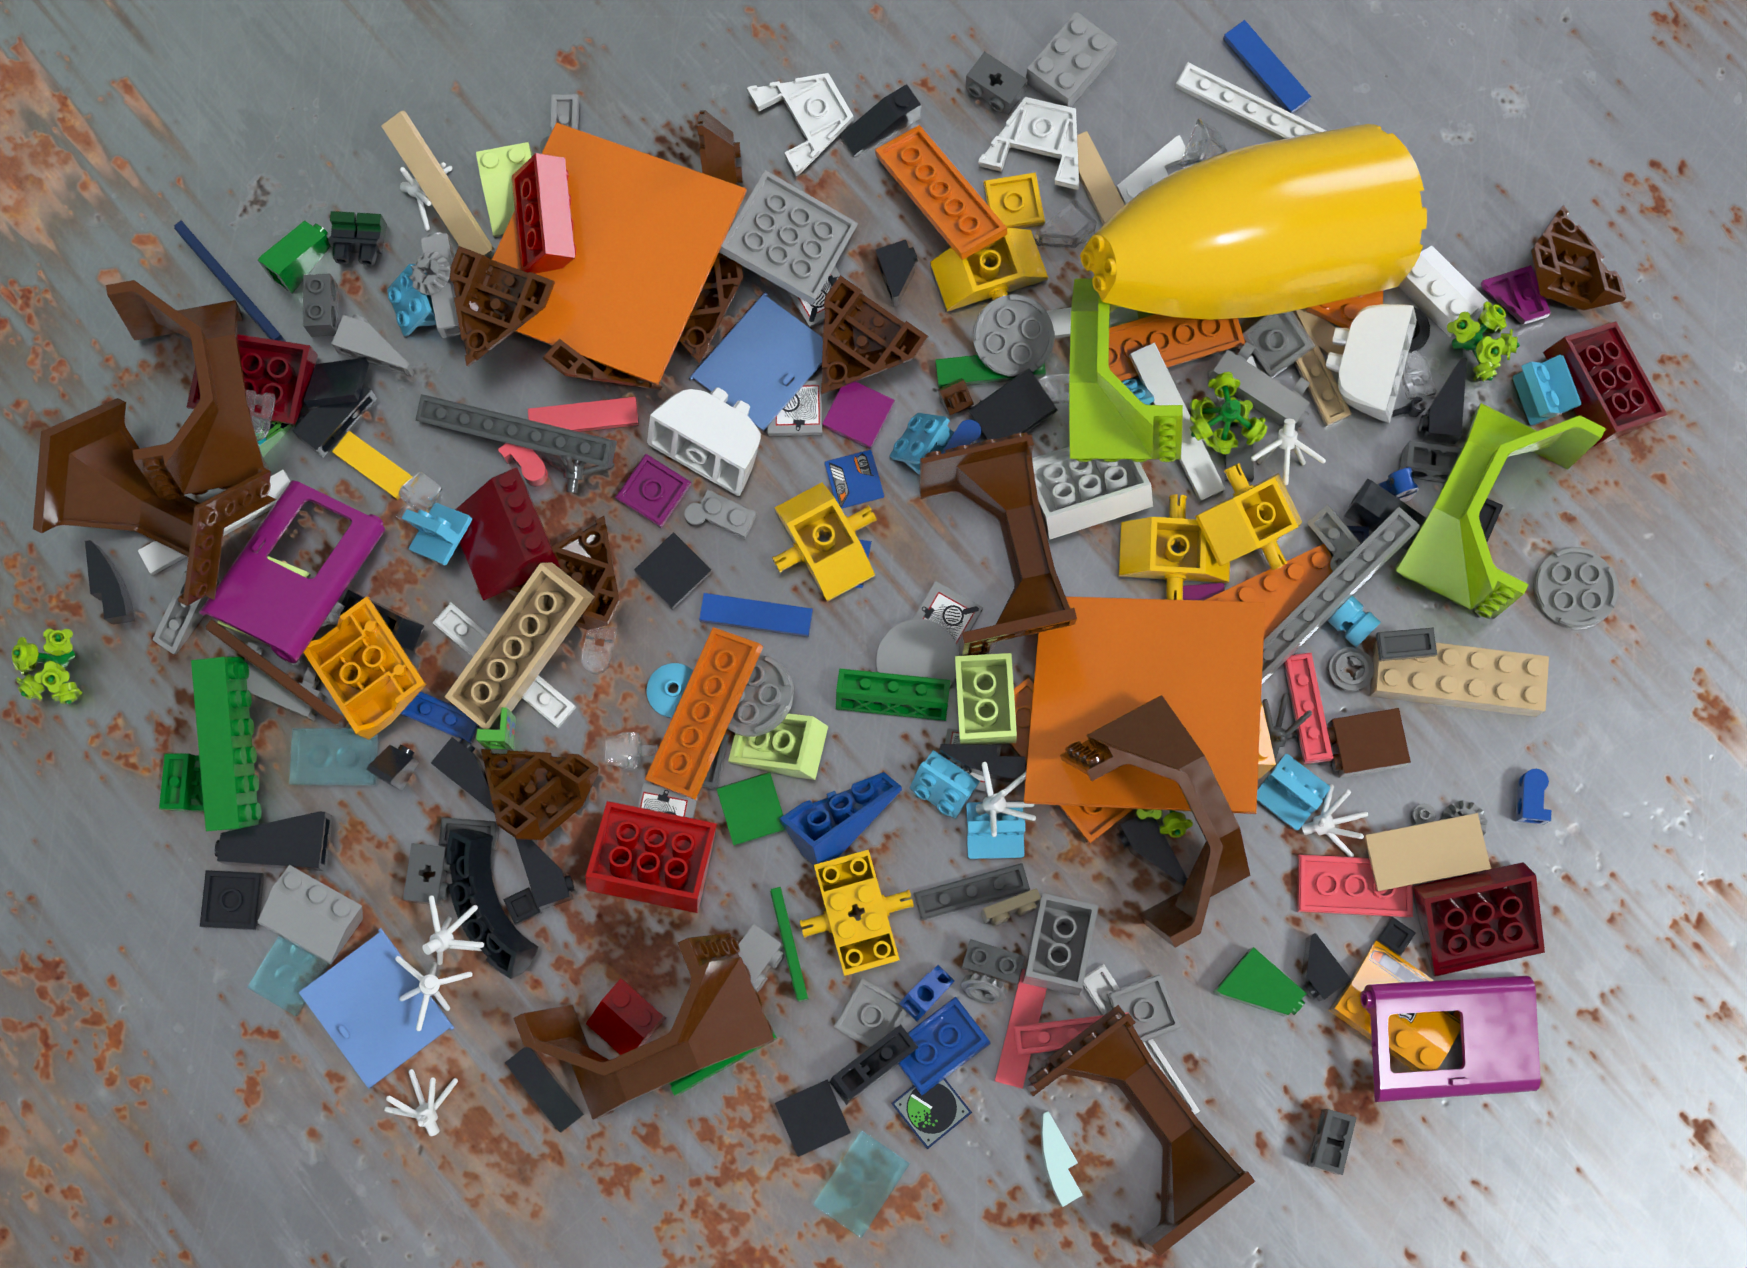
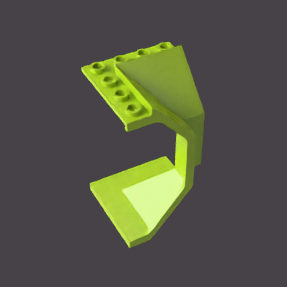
M1093 278L1074 279L1071 306L1069 370L1070 459H1076L1079 462H1089L1092 459H1104L1107 462H1117L1120 459H1131L1134 462L1159 459L1161 462H1173L1176 459H1181L1183 405L1144 404L1113 374L1109 368L1110 312L1120 306L1102 302L1098 292L1093 287Z
M1481 403L1470 418L1472 425L1464 446L1435 504L1408 550L1395 566L1396 572L1406 579L1422 584L1432 592L1449 598L1455 604L1465 606L1471 610L1475 609V613L1483 618L1495 619L1523 596L1529 585L1501 571L1494 565L1479 520L1480 511L1507 457L1532 451L1569 469L1601 439L1606 428L1582 416H1577L1536 431Z

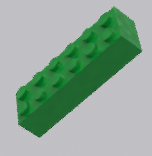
M217 657L191 660L206 831L239 829L259 825L262 810L260 803H257L256 791L259 789V779L254 770L257 753L255 747L252 746L254 722L250 718L249 707L252 704V696L247 689L249 666L245 662L244 657Z

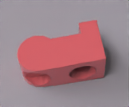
M505 443L498 449L501 457L507 464L513 460L522 469V474L529 485L534 487L541 486L547 481L548 471L543 461L533 449Z

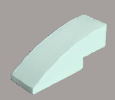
M1049 1111L1041 1114L1042 1154L1052 1190L1060 1206L1064 1207L1082 1196L1079 1187L1068 1170L1078 1162Z

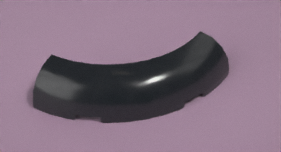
M470 829L450 830L446 861L447 865L451 867L452 883L449 884V891L457 917L459 919L473 905L478 906V909L461 924L464 932L470 941L484 943V947L480 949L487 956L486 961L508 978H515L530 966L539 946L529 941L514 927L498 900L491 872L493 836Z

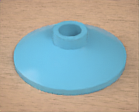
M670 663L661 666L651 675L646 692L650 705L657 713L668 718L673 717L693 670L690 667L679 663ZM670 685H678V691L670 693L668 691Z

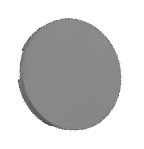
M1023 295L1002 296L990 302L978 315L973 329V343L980 360L993 372L1007 377H1016V375L1021 374L1028 368L1032 372L1037 370L1050 356L1055 341V331L1046 309L1034 299Z
M1568 547L1554 552L1541 563L1535 574L1533 590L1537 605L1552 622L1569 629H1586L1597 625L1611 613L1618 600L1619 584L1614 569L1604 559L1595 554L1594 551L1582 547Z
M911 619L897 624L883 637L877 651V670L880 673L950 680L951 687L956 679L955 656H959V651L951 634L941 625L925 619Z
M759 656L727 728L733 733L745 737L764 735L775 729L789 713L794 697L793 682L787 669L777 660L770 656Z

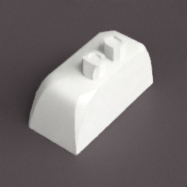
M1380 304L1361 309L1353 320L1350 329L1335 328L1333 344L1345 346L1343 355L1330 352L1326 362L1327 369L1339 373L1338 388L1342 399L1358 411L1387 423L1391 421L1417 319L1413 305Z
M718 387L710 394L701 390L687 389L679 391L668 398L650 415L648 445L736 496H740L752 471L761 439L759 429L748 417L750 406L743 401H737L733 407L726 404L728 394Z

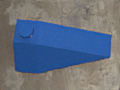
M883 772L852 784L849 790L838 794L835 791L827 793V798L812 803L811 800L803 802L779 819L801 855L811 864H819L839 857L902 791V787Z

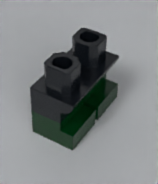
M331 211L330 222L332 228L328 241L333 248V259L335 262L348 264L350 263L351 252L359 253L358 261L360 264L374 265L377 254H382L387 227L382 214L357 213L356 216L355 212Z

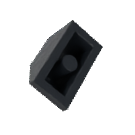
M906 239L876 249V262L893 307L899 305L915 273V263L918 262L914 247L909 248Z
M400 744L397 749L389 745L368 765L366 770L403 791L419 761L413 758L415 752Z
M1316 933L1306 938L1301 976L1305 983L1303 988L1312 999L1317 998L1318 1001H1322L1349 982L1351 978Z

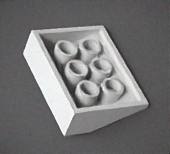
M1070 446L1032 458L1038 502L1049 540L1153 507L1151 483L1140 462H1134L1131 459H1120L1117 462L1092 459L1089 462H1079L1076 459H1070Z

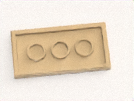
M1478 813L1364 836L1377 892L1491 869Z

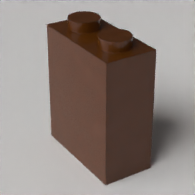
M1399 708L1334 718L1328 723L1329 740L1334 752L1331 763L1333 770L1338 771L1339 778L1405 767L1411 763Z

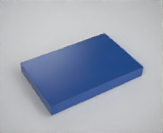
M954 997L908 1032L909 1036L918 1046V1049L900 1062L899 1066L919 1093L923 1095L986 1048L991 1042L957 997Z

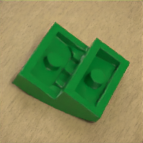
M189 753L164 755L159 809L204 812L199 755Z
M770 772L716 788L733 845L785 830L779 819L784 815Z

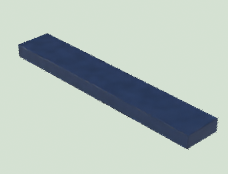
M180 220L175 224L174 229L268 338L286 342L277 329L183 221Z

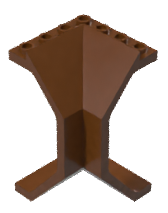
M135 280L106 285L107 295L134 341L179 333L191 339L200 390L199 403L173 440L162 445L132 450L134 462L158 497L164 500H175L180 498V495H202L207 493L208 490L216 488L227 490L258 474L260 467L269 470L261 454L247 399L237 341L238 321L243 320L236 300L175 310Z
M119 398L41 431L33 529L44 533L56 526L69 525L135 531L187 556L188 565L184 594L178 598V602L186 606L204 596L215 600L224 528L277 500L268 495L271 488V471L264 467L258 469V474L202 503L185 495H180V498L175 500L160 499L134 462L132 450L140 448L125 426L126 402Z
M1027 432L946 449L943 454H941V451L927 453L924 458H920L919 492L921 499L948 493H958L998 520L1014 581V589L996 625L962 632L959 656L991 654L996 643L999 641L1075 625L1077 620L1075 608H1070L1054 567L1038 502L1032 461L1034 443L1032 435H1028Z
M1161 695L1086 735L1087 741L1083 743L1078 741L1070 744L1065 748L1066 752L1061 754L1060 757L1062 761L1087 774L1091 781L1124 764H1131L1170 778L1178 783L1206 842L1182 891L1139 914L1147 927L1176 948L1201 934L1210 897L1251 875L1240 827L1203 752Z
M730 933L690 937L678 942L691 976V984L673 1027L667 1035L609 1060L589 1048L573 1005L527 1012L514 1017L513 1019L523 1045L571 1063L592 1120L607 1116L613 1113L614 1109L693 1072L748 1050L774 1042L772 1026L766 1019L762 1010L761 999L753 988L749 969L738 954L740 952L739 944Z
M1117 1005L1049 1058L1042 1060L1046 1067L1041 1068L1028 1078L1031 1084L1026 1088L1032 1096H1035L1062 1075H1072L1111 1083L1120 1088L1162 1147L1160 1221L1155 1228L1139 1239L1147 1251L1160 1256L1256 1181L1248 1171H1244L1198 1120L1151 1057L1133 1027V1024L1136 1023L1129 1013L1125 1014L1121 1007Z

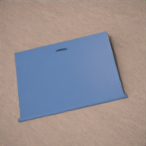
M766 292L689 377L690 380H696L710 392L716 387L724 390L728 394L726 404L732 407L737 401L747 403L750 406L748 417L762 431L767 428L822 365L823 337L768 298Z
M382 928L378 930L379 933L299 992L368 1089L445 1031L454 1029L451 1022L432 996H430L421 1031L416 1030L424 995L420 992L404 1001H400L399 998L419 987L420 981L395 960L397 956H400L403 960L404 958Z

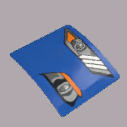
M871 450L825 461L833 495L841 509L884 498Z

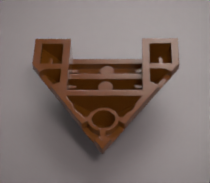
M700 110L697 131L700 142L702 173L735 185L743 183L742 167H737L736 158H741L740 142H735L734 134L730 129L706 110Z
M1563 205L1531 249L1540 295L1583 311L1624 301L1627 297L1621 277L1615 270H1608L1602 262L1605 258L1581 226H1576L1568 218L1567 215L1570 212Z
M458 246L450 267V280L454 285L456 313L461 339L465 344L466 355L464 356L466 366L472 365L542 311L547 305L555 281L531 272L521 271L491 260L480 253Z
M718 253L679 339L699 364L743 279L742 265L721 253Z
M840 275L825 296L824 301L825 319L823 327L821 395L912 360L929 336L906 321L904 323L865 296L860 288Z
M561 339L543 356V360L564 376L657 390L662 389L660 382L659 385L587 359Z
M605 516L595 520L596 524L584 531L580 529L552 546L560 569L595 596L574 625L586 630L607 626L620 603ZM526 582L509 589L508 592L516 597Z
M481 749L497 826L516 839L543 840L583 807L599 772V768L579 754H568L567 757H553L548 752L507 750L506 754L492 753L491 749Z

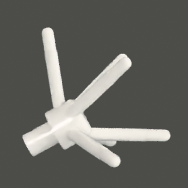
M444 162L440 164L446 174L453 169L452 166L446 167ZM401 167L400 172L408 182H402L400 189L411 197H416L424 228L428 231L430 226L424 203L427 206H431V201L426 197L417 180L412 178L404 167Z
M1290 418L1284 420V426H1279L1278 439L1250 458L1251 461L1257 460V463L1261 464L1277 447L1284 449V485H1288L1291 449H1294L1301 465L1306 464L1301 450L1322 464L1326 462L1322 456L1297 440L1298 433L1294 430L1295 420Z
M983 762L982 769L988 796L984 798L983 803L976 805V812L979 815L985 813L990 815L992 837L997 836L996 814L998 813L1035 821V815L1009 809L1033 807L1034 804L1006 802L1004 798L1026 779V772L1004 790L993 794L988 765L986 762Z
M1330 784V790L1326 794L1321 815L1315 816L1313 822L1303 824L1302 830L1305 835L1315 832L1319 836L1326 834L1348 857H1354V854L1335 834L1363 839L1364 835L1335 828V825L1367 817L1368 812L1333 819L1331 814L1351 794V791L1347 789L1329 807L1334 785Z
M429 896L435 933L430 936V941L423 945L424 953L430 955L436 951L437 964L442 965L443 951L448 948L482 951L480 948L484 947L483 942L454 940L452 935L478 909V906L473 905L449 928L448 926L452 918L448 916L440 928L434 896Z
M400 956L395 958L402 967L420 981L419 987L399 998L400 1001H404L420 992L424 995L416 1025L417 1031L422 1029L430 996L434 995L446 1011L450 1010V1006L438 991L440 985L472 977V972H466L438 979L435 976L436 962L431 964L429 974L423 976Z
M410 1069L409 1075L420 1106L414 1110L399 1100L387 1096L386 1100L398 1108L387 1106L384 1108V1111L416 1118L418 1126L425 1127L429 1136H434L440 1132L436 1123L438 1119L436 1110L458 1083V1079L454 1078L434 1103L436 1079L432 1077L429 1085L428 1103H426L413 1069Z

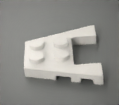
M829 73L795 78V81L780 83L778 81L772 82L768 86L757 87V85L747 88V92L758 111L784 100L806 138V142L784 152V156L795 176L800 175L854 120L853 114Z
M1025 97L1007 120L1006 126L1001 133L993 139L987 152L979 158V167L1002 172L1009 148L1012 147L1061 159L1055 177V185L1078 190L1079 169L1076 108Z
M1180 135L1176 136L1117 185V190L1125 205L1140 192L1168 176L1166 168L1189 159L1188 151Z

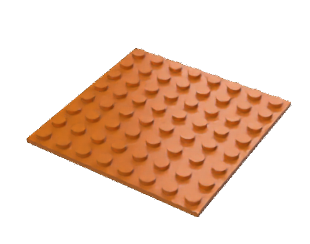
M556 122L542 154L565 158L566 169L569 173L567 183L568 192L571 196L570 212L574 222L573 241L576 245V255L563 269L537 273V275L555 281L546 307L515 332L550 345H554L561 339L587 359L659 385L747 189ZM514 211L492 260L521 270Z
M1066 596L1070 608H1075L1077 616L1075 625L1038 633L1024 803L1191 811L1178 783L1170 778L1131 764H1124L1091 781L1087 774L1062 761L1060 757L1061 754L1066 752L1065 748L1070 744L1081 741V743L1087 741L1086 735L1162 695L1205 755L1232 812L1256 814L1265 602Z

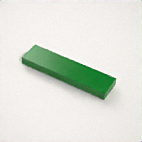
M978 355L935 360L938 388H942L961 378L964 379L966 385L1008 381L1015 378L993 372L983 364ZM1045 363L1033 371L1035 377L1046 376Z
M781 887L773 888L770 894L796 1000L799 1002L807 1001L809 998Z

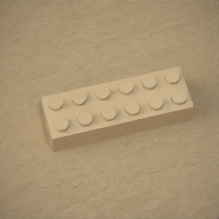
M540 563L445 695V698L483 729H500L501 708L504 707L508 708L511 712L595 596L555 564Z
M1377 641L1374 642L1372 661L1374 673L1371 679L1370 697L1537 717L1546 711L1549 656L1436 643L1437 656L1379 662Z

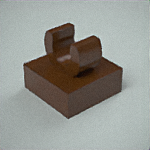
M962 378L937 389L948 415L955 414L974 405L966 383Z

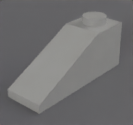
M343 315L331 343L337 353L355 359L366 357L370 364L413 377L414 371L409 363L368 323L367 319L358 315H353V317Z
M187 571L183 573L152 639L174 655L179 652L205 616L200 614L199 611L209 598L204 596L188 606L178 602L179 596L184 594ZM219 576L217 579V585L222 580V578H220Z

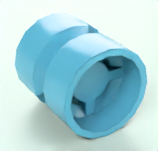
M1352 595L1333 614L1328 622L1337 631H1345V638L1353 646L1357 647L1381 621L1371 612H1364V606Z

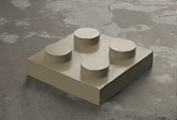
M1038 889L1030 890L983 908L981 916L984 924L991 922L992 926H996L1008 921L1009 915L1015 912L1022 916L1035 911L1036 905L1041 900Z

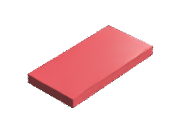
M1298 855L1297 912L1412 918L1413 885L1377 892L1369 858Z

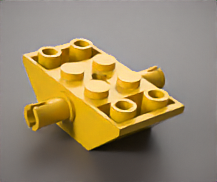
M1007 228L1006 236L964 260H961L956 252L949 248L930 261V266L947 312L985 299L992 298L995 300L999 297L1007 296V292L1048 280V275L1032 231L1027 229Z
M1240 463L1223 470L1235 493L1232 494L1231 498L1195 516L1218 565L1226 564L1260 548L1270 565L1271 571L1287 564L1277 544V540L1284 534L1299 527L1302 520L1286 486L1283 484L1280 474L1277 473L1253 486L1249 485Z
M821 482L774 507L793 541V547L772 557L780 573L800 561L802 563L805 562L827 602L875 576L855 532L877 521L874 513H871L872 509L869 505L847 517L844 515L835 497ZM820 536L830 537L829 541L820 542Z
M1178 494L1169 496V518L1147 517L1121 522L1118 577L1164 579L1167 581L1166 599L1174 600V594L1175 600H1183V581L1229 583L1230 562L1219 566L1197 519H1186L1187 496L1180 495L1179 499ZM1173 545L1177 546L1180 553L1172 551Z
M869 850L815 864L814 868L826 911L822 915L799 920L801 928L813 926L802 930L804 938L825 931L833 933L844 976L900 961L888 916H890L889 913L914 907L912 899L901 902V900L911 898L910 890L908 889L886 897L884 894L881 895ZM858 907L859 910H864L865 912L861 914V920L856 921L855 917H849L848 915L852 913V908Z

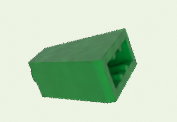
M304 220L258 258V262L274 282L293 294L302 283L303 275H308L331 247L327 238L328 232L320 225L315 223L312 226Z
M1254 947L1245 953L1213 991L1217 996L1280 1016H1287L1290 1013L1295 1015L1305 1004L1302 999L1307 994Z

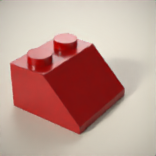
M620 978L600 1001L586 1022V1025L622 1055L644 1045L664 1022L666 1017L625 980Z

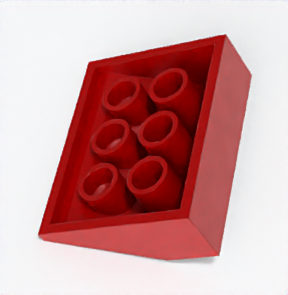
M607 801L585 876L587 891L698 913L717 823Z

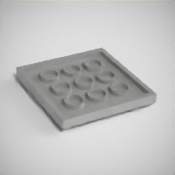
M765 170L728 231L719 252L813 305L858 223Z

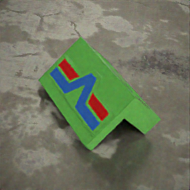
M502 707L500 730L477 729L476 740L485 749L514 750L516 717L508 708Z

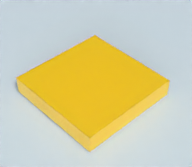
M1036 172L983 181L987 205L1007 228L1023 229L1045 225Z

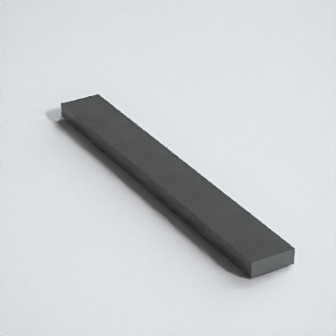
M423 394L420 396L415 420L562 457L570 455L574 460L607 468L612 467L617 445L615 440Z

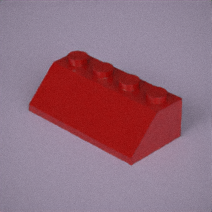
M535 153L512 175L521 271L537 274L563 269L575 258L576 245L573 241L574 222L570 212L571 196L568 192L567 183L569 173L566 169L565 158Z

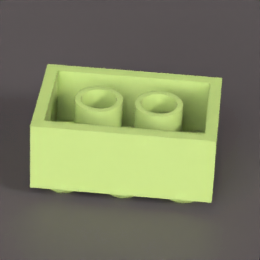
M1012 653L955 656L960 744L1016 743L1017 731Z

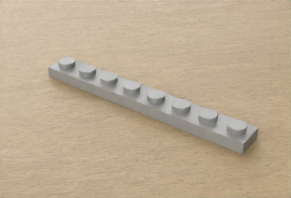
M1400 507L1264 639L1262 684L1420 529V525Z

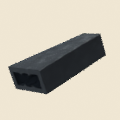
M1368 478L1358 490L1344 514L1345 517L1357 524L1369 527V530L1372 532L1398 507L1416 521L1420 528L1426 519L1425 516ZM1418 531L1401 548L1408 550Z
M319 811L222 832L220 840H217L215 844V856L218 862L228 865L287 868L291 865L300 870L326 871L332 815Z

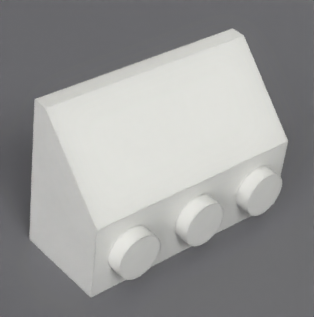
M1433 246L1421 251L1415 266L1398 286L1449 337L1453 335V333L1447 331L1449 322H1454L1459 318L1461 312H1469L1470 318H1472L1484 307L1483 304L1488 301Z

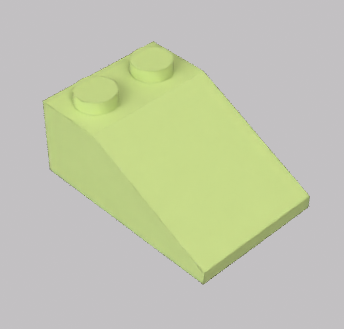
M529 142L476 152L494 238L503 236L515 211L512 175L533 156Z
M787 714L785 719L775 729L764 735L745 737L735 734L728 762L790 777L816 780L828 726L813 716Z

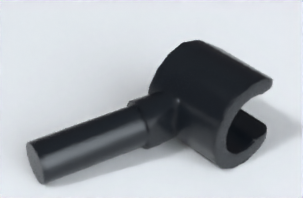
M1415 397L1406 406L1393 410L1392 417L1402 414H1408L1411 417L1419 416L1426 408L1419 410L1414 405L1421 402L1423 398Z

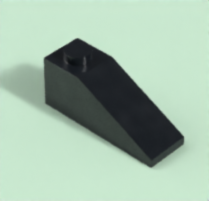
M906 84L879 101L840 134V138L855 158L921 119V104Z
M1467 358L1460 359L1425 415L1421 416L1419 431H1423L1422 441L1456 444L1461 438Z
M365 387L361 390L357 402L320 406L310 410L307 415H303L297 420L292 431L302 442L324 458L373 404L377 397L369 387Z
M348 590L342 601V605L345 607L340 615L365 597ZM372 601L401 647L413 651L424 625Z
M451 737L432 760L431 764L494 813L487 776L479 758L472 753L475 747L463 738L458 742Z
M1136 816L1120 824L1118 827L1119 833L1116 835L1121 846L1124 849L1128 847L1131 854L1182 890L1188 878L1166 837L1160 833V826L1156 819L1153 817L1140 819Z
M515 838L537 908L544 910L573 900L571 892L576 891L571 875L566 876L565 872L533 840Z
M900 1024L832 1076L829 1083L845 1104L848 1105L918 1049V1046Z

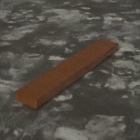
M211 619L205 626L206 630L341 729H344L349 723L343 715L217 622Z

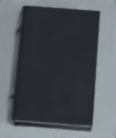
M1030 368L1016 375L1014 379L969 409V412L975 421L979 423L981 430L988 440L1028 432L1058 411Z

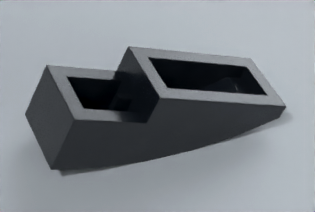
M91 540L85 541L90 594L98 600H102L104 619L113 625L135 621L132 602L119 571L98 545Z
M940 744V755L952 763L981 776H984L983 762H986L988 765L990 778L995 780L1013 782L1025 772V757L997 756V745Z
M525 1046L505 1062L526 1092L560 1133L584 1115L552 1070L546 1066L534 1049Z

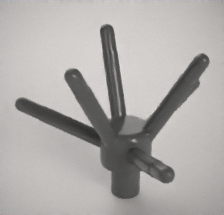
M545 455L542 456L543 461L564 472V478H568L566 492L577 493L578 480H583V475L609 469L599 465L584 469L587 462L574 460L573 463L570 455L566 457L560 456L563 465Z
M1284 693L1282 696L1276 726H1273L1268 700L1264 699L1262 701L1274 758H1277L1279 748L1285 746L1286 739L1298 736L1296 729L1312 715V711L1308 710L1287 730L1281 728L1287 705V693Z

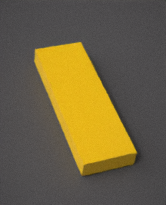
M350 431L346 433L332 451L334 455L397 500L414 481L413 476Z

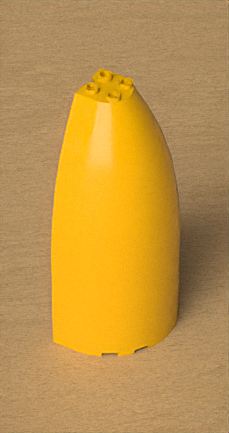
M1375 124L1355 125L1256 144L1213 156L1173 172L1140 192L1118 210L1089 239L1079 256L1087 272L1092 271L1094 273L1092 279L1093 287L1104 303L1170 317L1207 320L1259 317L1286 313L1398 287L1415 266L1423 248V245L1420 244L1422 230L1426 229L1427 208L1422 207L1420 191H1423L1424 187L1418 168L1404 144L1393 133L1387 134L1381 130V126Z

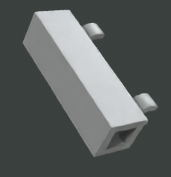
M436 232L429 234L425 238H420L423 255H425L426 251H436L448 260L451 267L455 256L452 242L447 233ZM426 269V271H427V276H428V275H431V276H432V275H435V276H436V273H434L433 270H431V269H430V270H427V269ZM450 277L446 286L441 291L431 295L437 329L442 338L460 335L454 297L456 296Z
M1246 342L1238 355L1227 349L1209 379H1215L1217 375L1224 372H1231L1233 378L1240 380V386L1237 388L1234 396L1242 401L1250 400L1253 403V408L1279 425L1284 426V420L1290 418L1295 420V425L1301 427L1309 415L1305 410L1310 404L1301 396L1310 383L1301 377L1291 391L1247 362L1255 349L1251 344Z
M250 641L247 643L253 650L260 655L262 654L263 648L259 647V645ZM228 654L227 657H236V656L231 655V654ZM245 659L249 666L247 689L252 696L315 721L318 715L316 710ZM309 666L301 685L324 701L326 696L320 691L315 690L321 679L314 668Z

